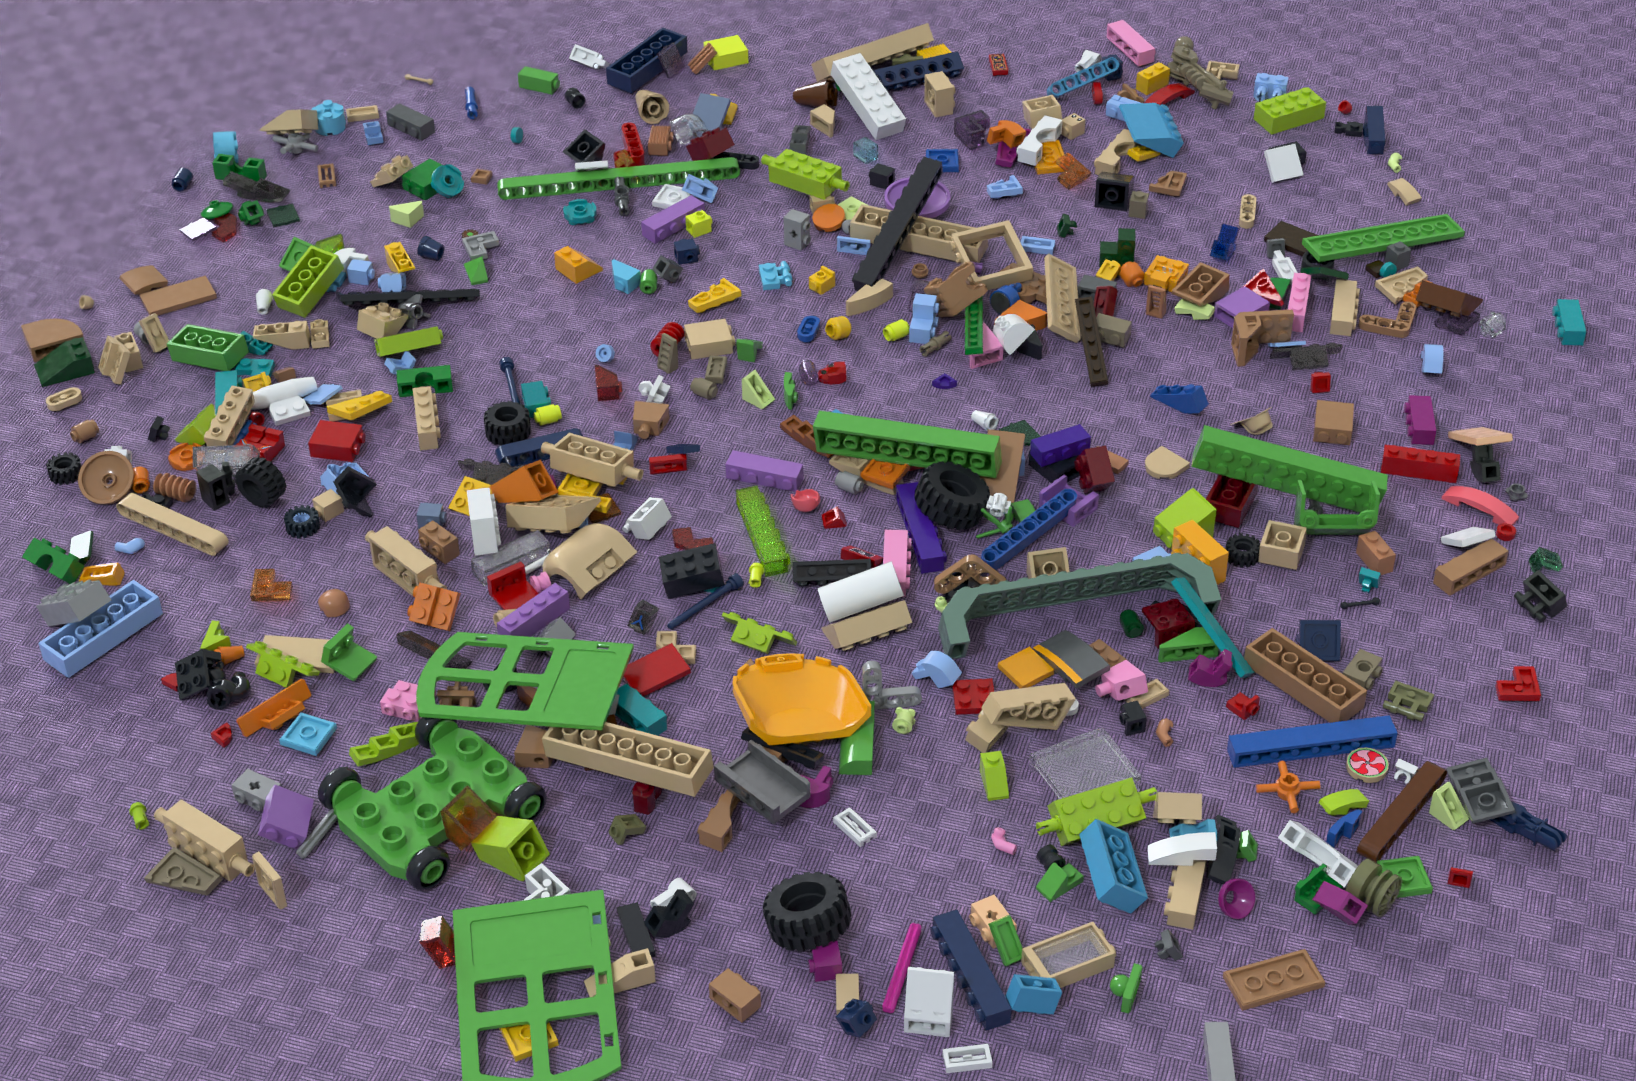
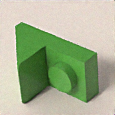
M737 339L738 359L755 362L757 349H762L763 342Z
M1053 863L1037 884L1036 890L1049 902H1052L1081 884L1084 876L1070 863L1062 868Z

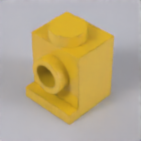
M821 266V270L809 277V289L820 295L835 287V272L825 266Z

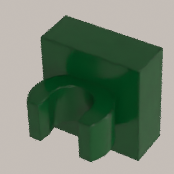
M1067 214L1062 215L1057 225L1059 237L1065 238L1067 234L1073 235V229L1070 227L1077 228V223L1070 221V217Z

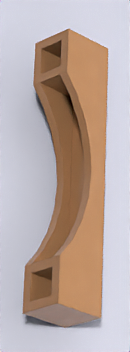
M763 747L782 762V753ZM727 790L721 794L717 805L710 809L708 817L704 822L700 823L697 831L700 844L720 852L724 851L732 839L731 818L734 809L741 801L730 791Z

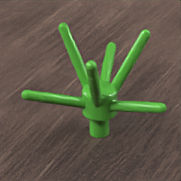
M1012 507L1008 508V513L1005 514V519L1001 522L982 508L983 516L997 525L998 529L979 534L976 538H982L998 532L1005 534L1013 528L1011 522L1014 517Z

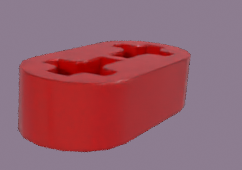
M1092 82L1094 105L1102 104L1103 102L1100 82Z

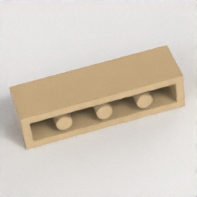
M1336 279L1330 334L1351 336L1352 330L1356 329L1360 288H1357V281Z
M1193 860V866L1174 865L1178 867L1177 870L1173 869L1171 882L1174 883V886H1169L1167 896L1171 901L1166 902L1164 915L1168 916L1167 925L1193 930L1207 860Z

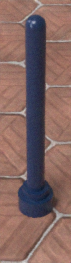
M504 357L499 361L500 369L506 375L512 402H519L512 373L514 363L512 358Z
M737 573L732 574L728 577L724 586L671 620L667 627L674 629L729 590H738L744 585L743 579Z

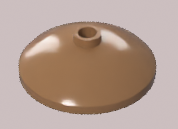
M102 451L92 455L84 462L78 475V485L82 494L89 501L100 505L112 504L124 498L134 482L132 464L124 455L115 451Z

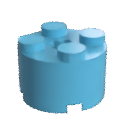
M325 100L322 104L312 108V110H317L318 130H315L316 133L328 136L327 133L337 135L345 130L346 121L342 105L332 103L331 100Z
M236 131L213 132L214 158L218 154L234 155L235 162L239 163Z

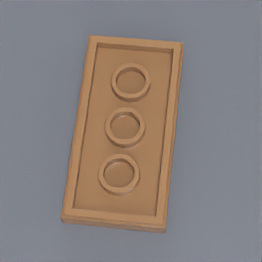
M206 275L139 294L148 314L156 313L157 316L217 298Z
M988 429V435L1000 436L1002 463L997 478L980 476V478L986 482L991 496H994L995 493H1002L1007 496V501L1013 503L1015 502L1025 434Z
M1306 949L1223 972V979L1242 1011L1325 987V981Z

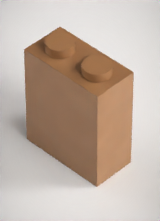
M1317 400L1313 441L1350 445L1354 404Z

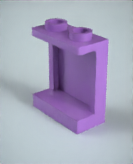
M1065 475L1054 480L1052 484L1043 488L1039 493V507L1064 489H1072L1077 493L1076 504L1068 510V516L1063 519L1064 522L1072 527L1098 509L1099 494L1093 491L1085 496L1067 485V476Z

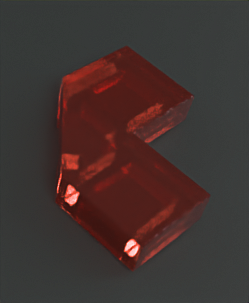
M228 212L223 216L213 218L214 223L220 227L212 231V237L225 242L236 235L237 217Z
M691 527L672 529L674 546L680 550L692 549L713 543L712 537L693 540Z

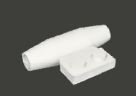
M304 377L263 387L253 392L255 403L251 410L270 408V415L276 426L310 416V410L302 397L317 391L316 381L314 377Z

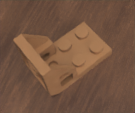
M1293 310L1238 313L1234 317L1231 341L1237 366H1245L1258 353V343L1290 341L1294 318Z

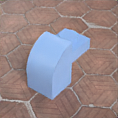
M1424 344V351H1421V358H1423L1422 372L1442 374L1443 345Z
M930 651L926 658L916 664V668L911 674L915 679L930 676L939 689L953 685L962 672L948 655L939 651Z

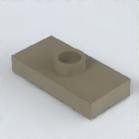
M709 356L705 374L706 380L723 384L727 366L726 356Z

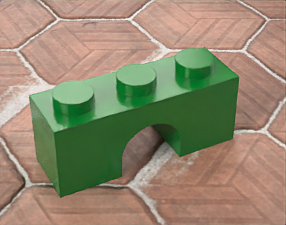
M218 154L212 162L215 179L261 185L267 176L264 159L248 158L243 167H240L236 164L234 155Z
M450 365L396 370L399 398L413 396V388L423 386L433 387L435 394L453 392Z
M33 538L22 558L45 571L53 562L49 573L68 584L75 582L85 567L78 562L80 558L72 553H69L68 556L65 555L66 550L57 545L53 548V543L44 538L41 541Z

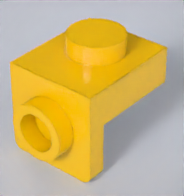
M265 372L242 379L244 387L252 389L253 392L272 385L269 375L266 376Z

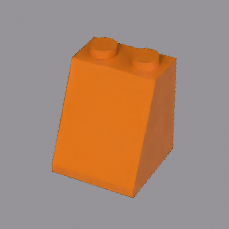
M541 460L525 465L489 486L498 503L540 501L559 493Z

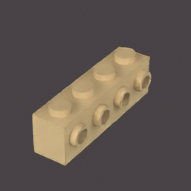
M231 386L230 390L226 392L222 405L218 407L216 417L212 419L211 426L204 435L207 450L229 454L255 403L252 389Z
M431 386L413 388L420 451L437 449V438H441L440 427H438L436 394L431 392Z

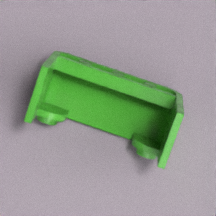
M1298 480L1294 525L1307 527L1306 535H1362L1368 533L1376 525L1380 493L1375 480H1371L1368 510L1362 511L1360 514H1317L1314 510H1305L1306 493L1302 480Z

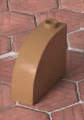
M43 319L21 325L24 340L34 362L40 361L66 341L74 338H84L80 327L65 319Z

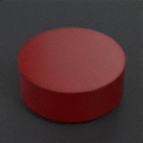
M1503 523L1497 526L1496 536L1500 540L1511 541L1515 538L1516 528L1513 525Z

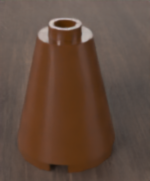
M828 78L798 87L793 92V100L797 104L817 108L825 104L834 110L835 108L833 107L837 106L838 90L833 85L836 82L834 79Z

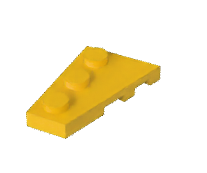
M722 278L717 286L713 284L709 287V291L700 292L689 299L688 306L696 313H701L706 309L720 306L722 303L741 297V290L725 278Z
M376 391L369 395L327 406V412L348 420H354L391 403L392 395L386 394L383 391Z

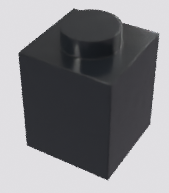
M877 163L869 171L870 185L886 190L890 184L895 182V168Z

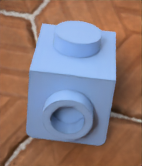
M405 351L401 360L386 358L384 364L392 374L397 375L396 370L413 369L416 359L409 352Z

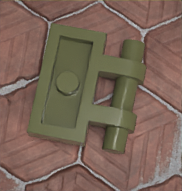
M1395 680L1387 698L1392 700L1393 703L1385 700L1383 708L1390 710V713L1395 715L1399 713L1407 716L1409 720L1414 721L1415 719L1422 722L1425 714L1418 712V710L1427 713L1433 702L1434 694ZM1401 704L1409 706L1411 708H1406L1404 706H1401Z

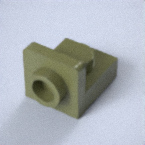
M636 814L618 815L613 819L609 835L618 845H623L626 835L644 834L646 826Z

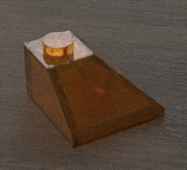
M468 785L440 811L446 836L461 851L498 816Z

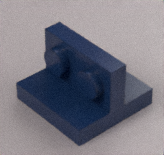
M1299 619V634H1296V642L1299 643V646L1323 661H1340L1341 620Z

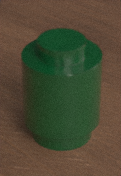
M1127 609L1120 614L1119 622L1127 637L1136 638L1143 633L1144 626L1135 611Z

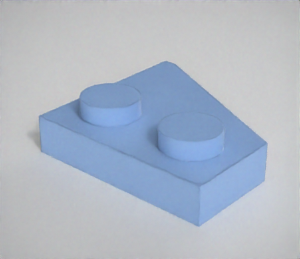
M1011 175L1006 182L1001 179L996 183L987 185V193L994 199H999L1002 196L1014 197L1017 194H1023V187L1016 177Z

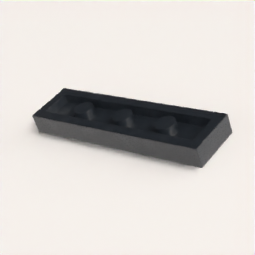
M749 727L741 735L742 740L747 742L752 740L763 747L782 753V756L787 760L796 761L807 768L814 769L824 760V753L802 744L768 745L752 732Z

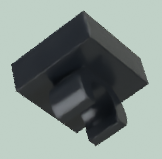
M156 417L150 427L148 440L155 442L157 437L162 440L167 439L170 427L163 425L164 418Z

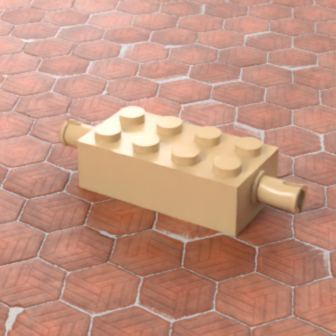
M568 433L555 445L544 442L541 446V452L550 455V468L556 469L559 472H566L576 477L587 478L591 481L614 487L626 477L636 479L637 481H640L643 477V470L634 468V451L572 433Z
M386 526L376 533L371 530L366 534L365 540L370 543L373 566L413 596V590L415 586L419 585V582L447 589L445 585L439 582L436 562L432 558L427 557L420 549L415 548L410 541L402 538L398 532Z
M182 799L168 811L162 807L155 811L154 819L164 824L168 835V843L172 848L179 849L219 874L221 878L223 877L230 882L240 873L246 877L254 873L255 867L254 864L248 862L242 836Z

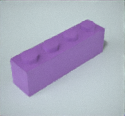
M690 195L641 222L642 236L655 244L684 229L686 227L685 216L701 210L705 212V203Z
M732 450L725 464L726 478L793 492L799 489L804 478L803 464Z
M556 583L552 584L497 622L498 635L531 637L570 609L568 591Z

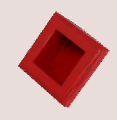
M838 506L821 515L825 529L847 526L845 515Z
M1451 867L1447 884L1470 888L1473 871Z

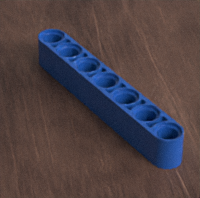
M1064 489L984 549L981 559L993 569H999L1067 517L1068 510L1076 504L1077 493L1072 489Z

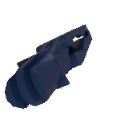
M1512 802L1515 813L1489 819L1509 833L1514 832L1532 840L1533 846L1539 843L1552 851H1555L1567 839L1566 833L1548 824V818L1543 821L1527 812L1524 806Z

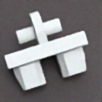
M658 375L654 385L650 381L640 383L638 389L643 396H648L646 402L663 403L670 389L669 385L662 382L663 376Z

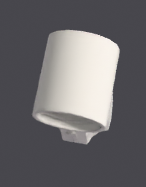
M1085 50L1082 59L1075 65V71L1079 72L1101 62V54Z
M676 878L669 884L668 890L650 901L651 907L667 906L677 889H684L692 901H694L697 893L682 878Z

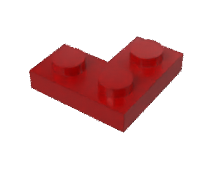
M1514 666V681H1496L1495 687L1499 701H1540L1541 693L1534 666Z

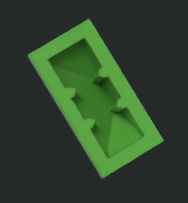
M483 256L464 263V268L471 285L488 282Z

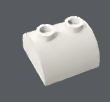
M1007 314L999 316L995 320L993 334L997 337L1003 349L1011 355L1035 329L1020 316Z

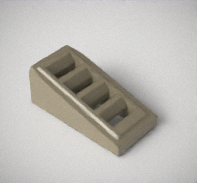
M663 333L657 366L667 374H670L678 369L677 340Z

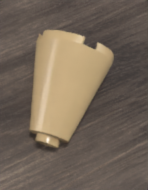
M640 90L636 94L635 99L639 115L646 123L658 124L663 118L667 117L669 103L663 95L648 90Z

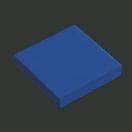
M958 149L926 150L927 158L942 162L943 172H959Z

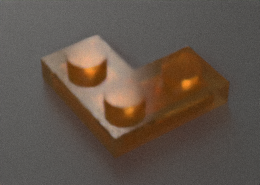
M1066 153L1057 159L1056 164L1065 171L1058 176L1057 180L1068 190L1090 177L1091 171L1070 153Z
M255 569L250 593L251 601L291 600L292 581L274 582L275 569Z

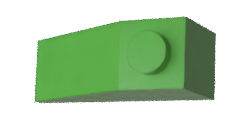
M1197 627L1159 645L1158 661L1160 663L1196 659L1199 654L1207 658L1218 657L1219 648L1203 627Z

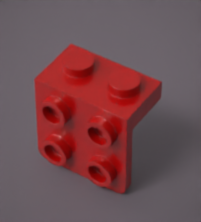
M521 561L487 576L489 594L503 610L518 609L538 595L537 591L526 580L525 565Z

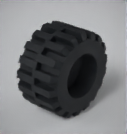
M503 401L490 406L484 413L486 438L494 445L501 446L528 439L529 435H531L529 410L523 404H519V402Z
M253 457L235 475V483L243 497L260 508H267L284 494L287 487L281 471L272 462L267 461L263 457Z

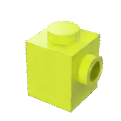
M703 210L685 216L686 230L694 238L712 232V218Z

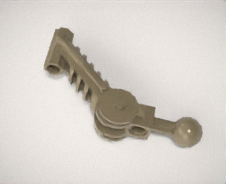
M1188 36L1178 38L1171 55L1173 61L1167 65L1170 68V76L1182 80L1184 85H1189V83L1199 91V96L1206 98L1212 103L1211 107L1213 109H1217L1219 103L1229 106L1233 91L1226 88L1227 81L1219 80L1211 72L1206 71L1197 64L1199 58L1193 51L1194 43Z

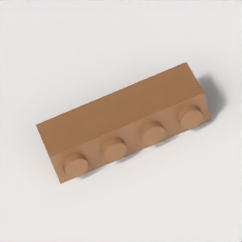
M1489 539L1486 542L1480 543L1475 548L1467 550L1464 554L1454 557L1451 561L1439 565L1434 572L1433 583L1451 596L1505 566L1509 551L1494 539Z

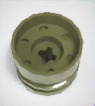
M1365 859L1352 874L1345 891L1367 904L1366 911L1373 912V915L1377 917H1382L1395 902L1403 880L1401 876L1393 875L1390 870L1382 873L1383 868L1381 865L1371 859Z

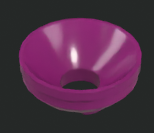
M1234 878L1228 880L1219 892L1218 902L1221 911L1233 919L1246 917L1252 911L1255 904V892L1252 885L1244 879ZM1229 891H1232L1234 894L1231 903L1226 901V895Z

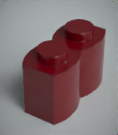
M637 781L632 790L634 812L649 815L654 810L656 799L661 795L663 788Z

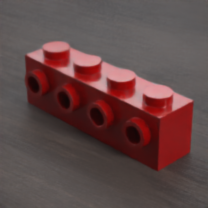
M1385 444L1381 473L1456 483L1460 466V454Z

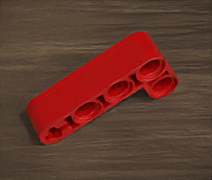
M631 122L624 123L622 125V140L625 150L614 153L615 168L645 165L644 150L636 125Z

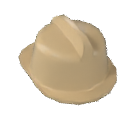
M1272 407L1254 417L1235 423L1240 422L1248 433L1254 435L1262 434L1273 427L1268 412Z

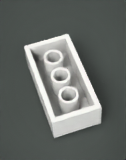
M490 488L467 490L475 556L498 553L497 546L501 545L494 494H490Z

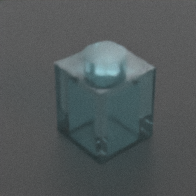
M867 137L853 142V156L868 164L878 159V144Z

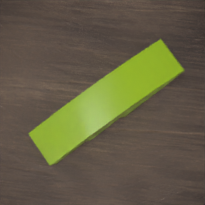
M418 722L390 727L388 734L370 737L369 744L351 747L349 755L359 767L409 750L419 745L415 737V728Z

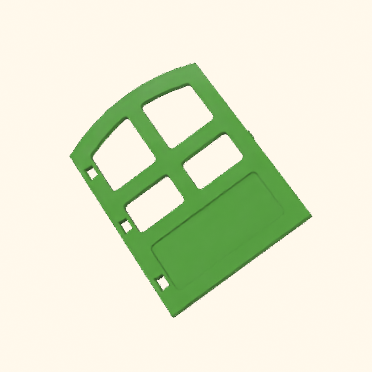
M457 632L435 651L421 673L416 691L419 717L603 730L633 652L634 644ZM464 646L507 648L495 671L445 668L447 663ZM524 650L553 651L543 674L514 672ZM439 680L490 684L480 707L435 704V689ZM507 686L538 687L527 711L497 709Z
M603 890L452 910L462 1081H600L622 1069ZM600 914L601 924H593V916ZM586 968L594 969L596 995L594 997L553 1003L545 1002L543 976L545 974ZM606 974L607 984H599V975ZM521 977L526 978L528 1004L526 1006L482 1013L476 1011V984ZM598 1015L602 1056L572 1070L555 1075L551 1074L547 1023L554 1020ZM529 1025L533 1077L507 1078L481 1074L478 1033L483 1030ZM613 1036V1046L605 1047V1037Z

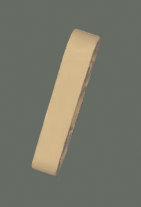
M1246 194L1241 198L1239 226L1245 229L1254 226L1256 197L1254 195Z

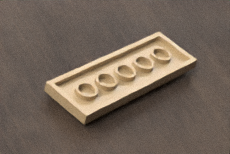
M1048 253L1044 258L1048 329L1077 343L1081 338L1075 299H1078L1076 267Z

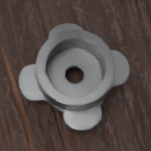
M1518 483L1512 484L1510 488L1508 487L1505 490L1509 494L1510 500L1513 501L1528 497V494L1525 493V487Z

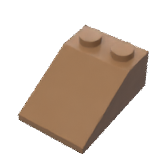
M1200 262L1172 290V294L1199 306L1220 300L1229 291L1230 274Z

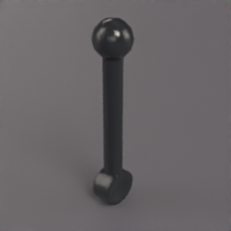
M1374 597L1372 600L1342 602L1340 606L1342 609H1347L1348 607L1359 605H1379L1380 599Z

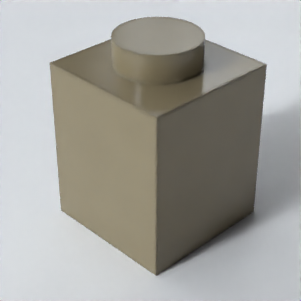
M1132 191L1128 217L1145 219L1148 210L1149 193Z

